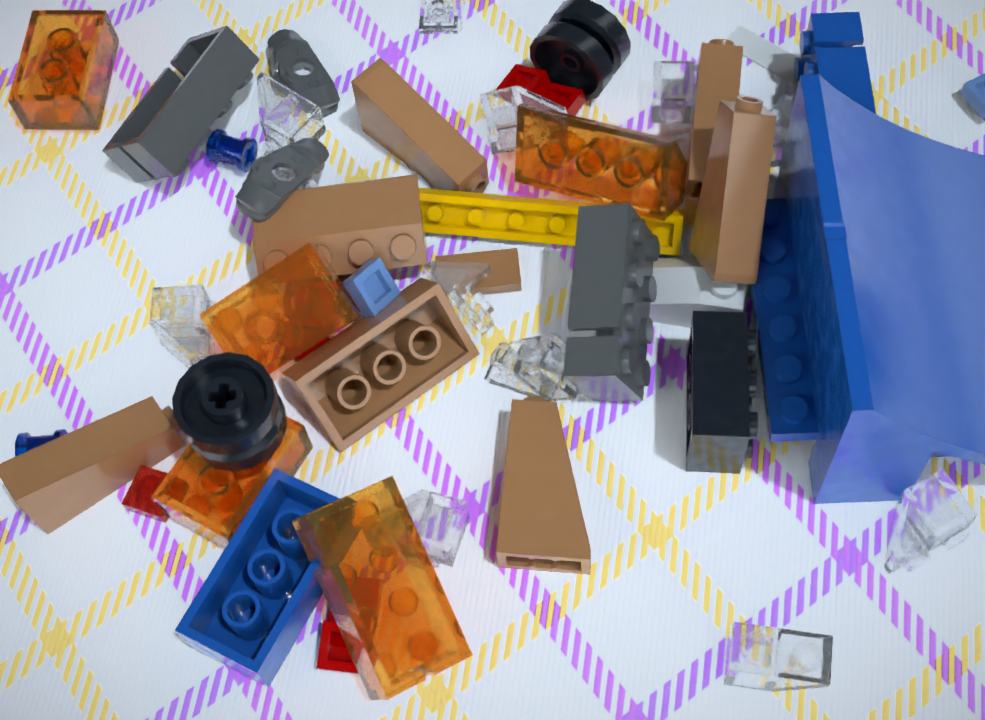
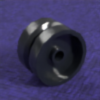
M590 0L563 1L548 24L542 28L529 46L530 59L535 68L547 71L552 83L581 89L586 101L596 99L612 79L613 74L617 72L629 56L631 41L625 27L617 17L602 5Z
M226 352L210 355L192 365L179 379L172 397L173 417L199 459L214 469L235 472L254 468L269 459L283 441L287 428L285 406L277 393L273 379L265 367L248 355Z

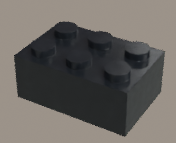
M693 311L686 355V472L740 474L744 458L752 457L753 440L757 439L758 413L751 412L752 398H755L757 393V371L751 370V357H755L756 330H748V312Z

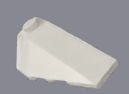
M694 255L653 261L652 276L656 280L657 295L655 302H650L649 317L652 319V322L690 328L693 311L743 312L747 284L713 281Z

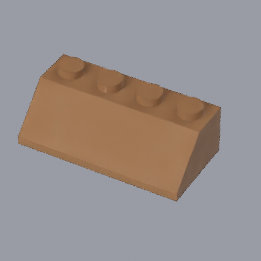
M417 174L296 189L282 202L280 209L264 222L252 220L253 247L260 285L353 274L369 259L378 257L381 258L387 269L425 265L428 261Z
M419 278L400 291L401 293L376 316L362 317L282 372V375L305 410L339 452L344 451L480 354L439 283Z

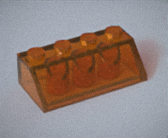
M524 103L517 106L515 182L601 205L630 203L639 215L665 221L683 203L688 163L676 140Z

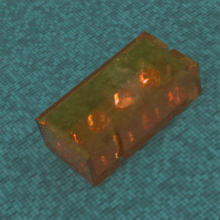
M393 475L292 521L308 560L312 561L318 558L321 563V567L313 571L370 700H389L427 680L425 676L436 675L473 655Z

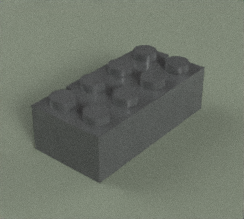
M227 25L188 38L170 61V64L184 76V79L182 80L169 67L165 68L106 144L102 152L136 183L153 179L156 181L160 178L172 176L177 177L188 167L190 163L188 157L194 148L201 146L212 133L210 127L216 118L222 117L229 111L233 104L230 99L236 91L244 88L251 81L254 75L251 71L260 59Z
M630 203L579 206L567 329L570 331H596V336L566 338L563 377L593 401H643L644 387L650 383L651 370L650 364L646 360L647 344L652 343L654 336L653 322L649 315L650 302H655L657 295L656 280L652 275L653 261H658L660 245L658 237L652 233L645 220L638 215Z

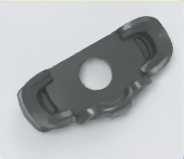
M282 29L275 32L267 41L269 47L268 57L271 60L269 69L272 74L271 80L275 90L287 98L291 106L298 104L302 111L311 118H320L335 113L340 101L339 94L333 80L308 42L294 30ZM298 63H309L314 67V71L308 75H298L292 68Z
M303 138L295 143L281 147L265 157L257 158L251 164L250 172L235 196L237 209L255 222L268 220L280 209L285 199L314 173L319 174L324 169L325 162L329 157L326 147L316 139ZM278 167H286L292 170L296 177L290 181H282L272 174V170Z

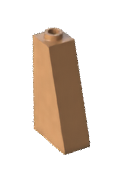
M712 39L709 43L702 42L683 191V196L700 197L720 100L736 102V98L739 96L743 46H736L731 40Z
M381 58L377 59L351 81L364 133L437 189L483 193L489 184L487 159L386 61Z
M737 96L736 102L720 100L689 244V250L713 281L756 284L776 116L763 106L761 99L755 97Z
M153 396L2 462L0 464V478L14 502L48 535L184 447L185 444L177 433L181 428L173 417L171 407L168 405L161 410Z
M531 396L523 400L512 399L496 545L498 568L590 575L591 548L557 402H548L541 397Z

